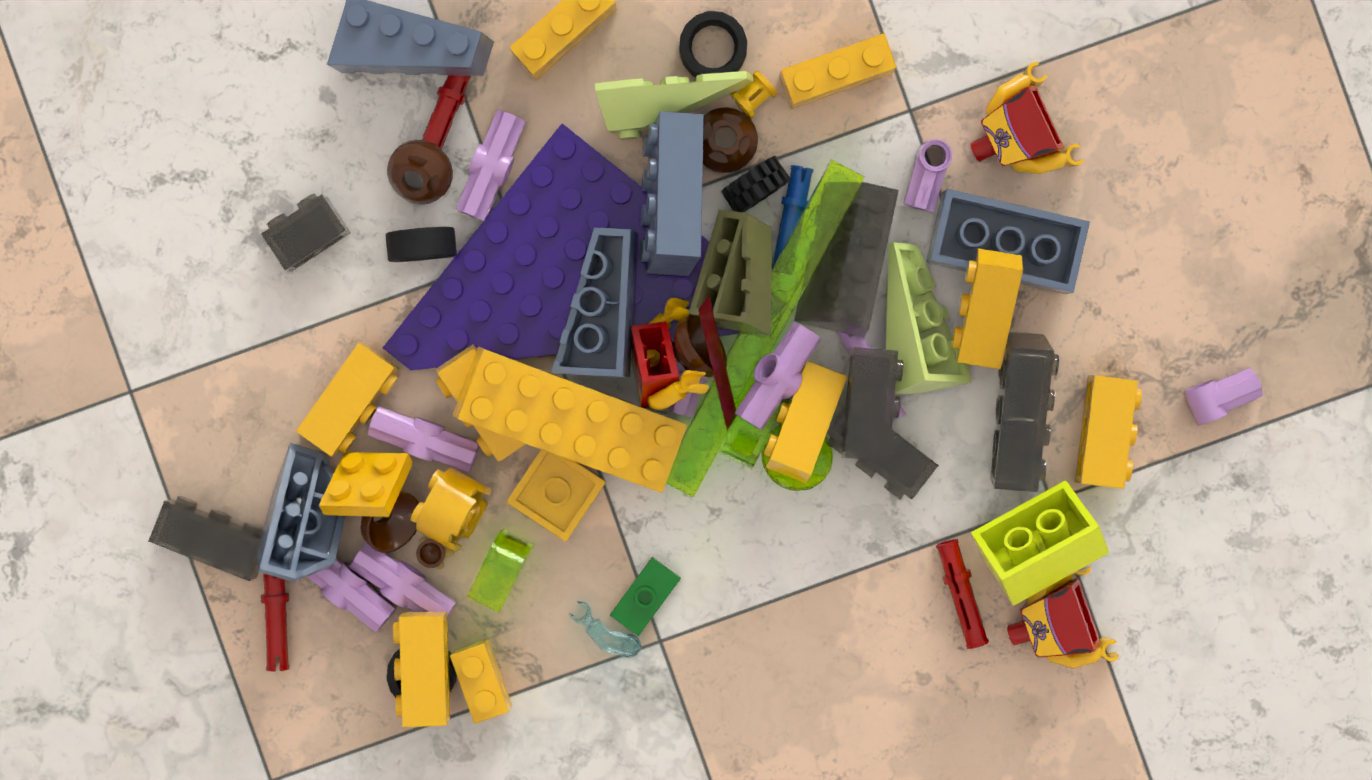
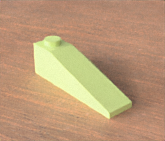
M747 71L697 75L696 81L689 82L688 77L669 76L660 80V85H654V82L643 81V78L595 83V92L607 131L619 135L620 140L641 138V132L648 131L649 124L655 123L660 111L690 113L754 83L753 75Z
M897 242L888 245L885 360L893 394H920L971 383L968 364L957 362V349L951 348L953 336L945 321L950 316L946 307L940 308L932 290L935 283L918 245Z

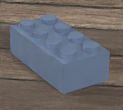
M660 111L655 123L649 124L648 135H644L642 154L643 157H648L647 170H643L642 191L647 192L646 205L643 204L641 209V226L647 227L645 240H641L640 261L646 262L647 274L689 276L701 258L704 114Z
M946 189L941 195L926 263L966 272L969 260H976L978 248L1021 255L1023 264L1021 285L1065 295L1074 293L1090 221Z

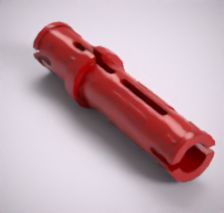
M447 76L443 87L438 88L437 95L439 97L422 140L433 143L442 149L459 106L465 102L466 97L464 93L471 76Z
M952 539L937 544L936 549H938L945 572L942 578L944 584L949 585L966 641L967 649H973L988 644L989 639L986 636L969 580L972 577L971 571L965 567L958 539Z
M263 573L264 594L261 595V603L265 604L266 671H276V656H279L280 671L290 669L288 662L286 602H289V593H285V579Z

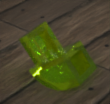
M778 405L762 431L736 416L719 454L752 469L769 437V432L781 405Z
M504 529L500 530L481 565L482 567L467 597L500 613L535 544Z

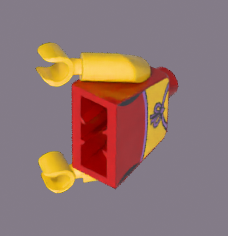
M1038 62L1031 63L1023 74H1018L1000 85L986 106L987 116L981 120L986 135L970 143L972 152L979 162L996 154L1002 167L1011 165L1016 172L1038 175L1061 169L1064 166H1078L1084 162V159L1078 161L1071 159L1070 151L1081 146L1079 144H1072L1064 147L1036 88L1047 78V74L1040 79L1032 76L1031 71L1039 65Z
M670 298L665 305L664 314L659 313L648 324L631 326L632 367L640 406L643 408L651 407L654 410H663L684 399L687 392L705 394L708 391V385L699 384L701 377L706 375L705 372L684 371L679 381L669 328L672 326V320L680 321L689 315V310L685 309L689 304L688 301Z
M1091 566L1082 569V571L1078 570L1027 598V603L1020 609L1023 621L1007 626L1011 643L1015 646L1031 641L1037 657H1046L1051 663L1071 669L1096 663L1100 657L1108 661L1117 660L1119 654L1115 652L1105 653L1106 647L1109 644H1115L1117 641L1108 637L1099 639L1079 578L1073 579V576L1088 574L1091 571Z

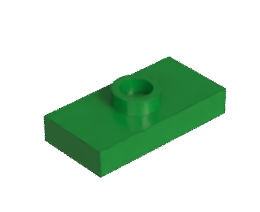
M651 557L610 613V616L639 637L681 577L657 559Z

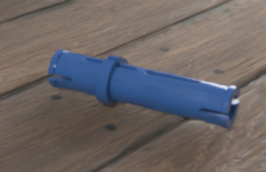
M791 165V180L788 183L786 197L783 196L781 200L784 208L772 264V272L793 276V267L805 209H809L810 205L807 197L814 169L803 168L797 165Z

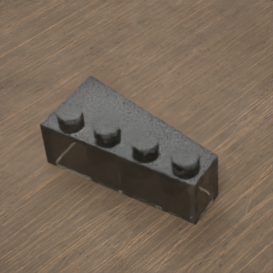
M1009 332L1006 344V360L1002 361L1001 369H998L1000 389H1004V395H998V398H996V424H1000V430H994L990 479L994 489L1038 492L1039 481H1044L1046 477L1047 463L1046 459H1042L1043 446H1049L1051 427L1050 424H1046L1047 411H1053L1055 391L1050 389L1051 376H1057L1059 355L1054 354V349L1044 334Z

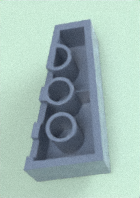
M346 0L327 65L341 73L349 74L369 72L371 74L404 73L406 75L484 76L494 41L480 31L368 0Z
M594 228L580 273L581 278L570 306L571 311L559 342L561 344L556 361L554 360L550 373L630 377L631 326H633L638 232L631 229Z

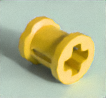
M758 70L752 74L754 83L743 87L738 92L735 91L730 94L733 101L749 118L755 115V110L769 97L774 98L778 95L773 85Z

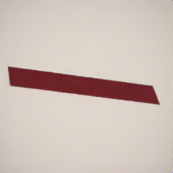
M708 295L698 312L726 429L728 430L737 416L735 414L736 407Z

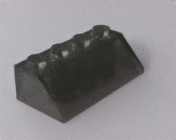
M866 182L824 183L794 317L795 322L865 337L870 328L899 190Z

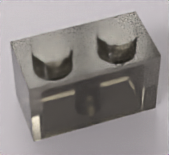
M314 193L302 199L297 204L299 208L297 211L289 216L283 213L273 218L266 224L269 229L261 233L285 271L293 272L351 234L330 199L323 194L317 197Z

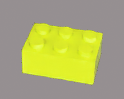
M1066 480L971 532L982 559L1013 606L1109 554L1099 525Z

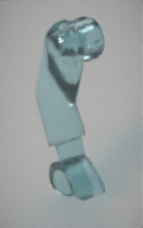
M576 601L585 607L586 613L583 617L576 618L569 612L570 618L577 623H582L586 627V633L601 650L624 657L637 656L642 647L637 636L608 630L599 619L595 620L591 615V608L586 602Z

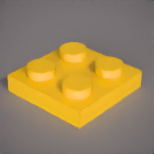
M540 450L506 503L567 542L607 481L580 463Z
M346 452L343 454L319 503L323 515L389 517L413 465L409 453Z

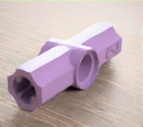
M497 109L483 145L480 144L472 158L468 171L470 176L456 207L457 211L485 222L499 188L504 186L514 162V157L512 156L527 123L525 120Z
M794 321L774 353L766 354L757 363L754 369V379L756 381L735 414L762 431L782 399L790 398L798 391L802 383L800 371L820 342V337Z
M381 406L377 407L367 434L374 439L401 447L404 452L431 462L436 460L466 472L471 471L480 447L475 440L445 430V427L419 417L413 419Z
M367 542L349 566V568L379 587L380 592L387 599L402 608L408 607L414 612L447 611L448 616L457 602L426 581V576L404 561L398 562L387 553L375 551Z
M337 558L332 567L307 576L322 588L321 593L330 602L343 610H349L375 632L386 623L397 608L367 584L369 582L367 579L349 568L350 564L342 563Z

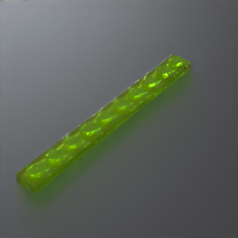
M830 159L772 269L771 336L739 331L726 356V369L736 410L756 381L754 379V369L757 363L766 354L772 352L864 179V176ZM715 379L682 439L666 484L692 497L695 496L733 425L732 423L729 429H726Z

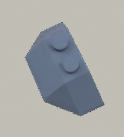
M290 443L272 492L257 552L258 572L295 582L334 565L345 516L323 515L319 507V503L334 474L325 453Z

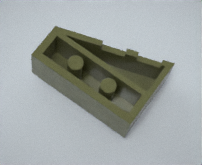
M726 210L718 211L688 314L700 320L698 310L709 295L717 327L771 336L772 227L748 213Z

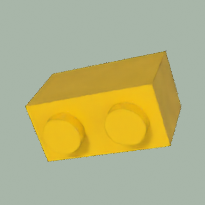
M487 638L454 650L450 658L474 724L509 712L512 703L489 639Z

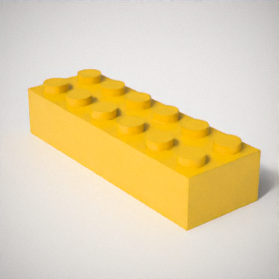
M481 347L477 348L453 412V416L461 421L660 493L664 490L688 426L678 420Z

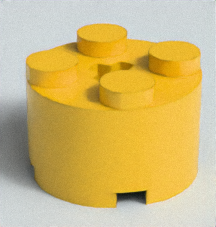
M451 467L445 472L438 469L433 474L428 484V489L431 492L425 503L419 502L412 513L411 521L416 523V530L457 552L463 547L457 542L462 536L469 539L480 522L488 504L482 498L484 494H491V488Z

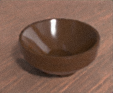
M729 107L717 108L706 113L703 120V165L720 173H732L745 167L752 160L758 145V134L751 119L745 113ZM728 127L736 133L737 140L732 147L721 148L716 144L715 134L720 128Z
M410 140L398 146L391 155L387 166V176L393 190L400 197L411 203L423 205L433 203L445 195L453 180V169L449 158L438 146L424 140ZM410 171L418 173L423 179V187L413 188L409 186L405 181V173Z
M689 314L678 322L675 330L673 348L675 358L686 371L705 372L706 375L704 377H713L701 320ZM720 340L721 348H722V352H723V356H724V360H725V365H726V367H727L726 352H725L724 346H723V344H722V342H721V340Z
M401 490L389 517H382L380 520L374 521V517L362 516L360 529L364 541L375 551L381 553H390L402 548L412 539L417 531L416 523L411 521V516L419 501L412 494Z

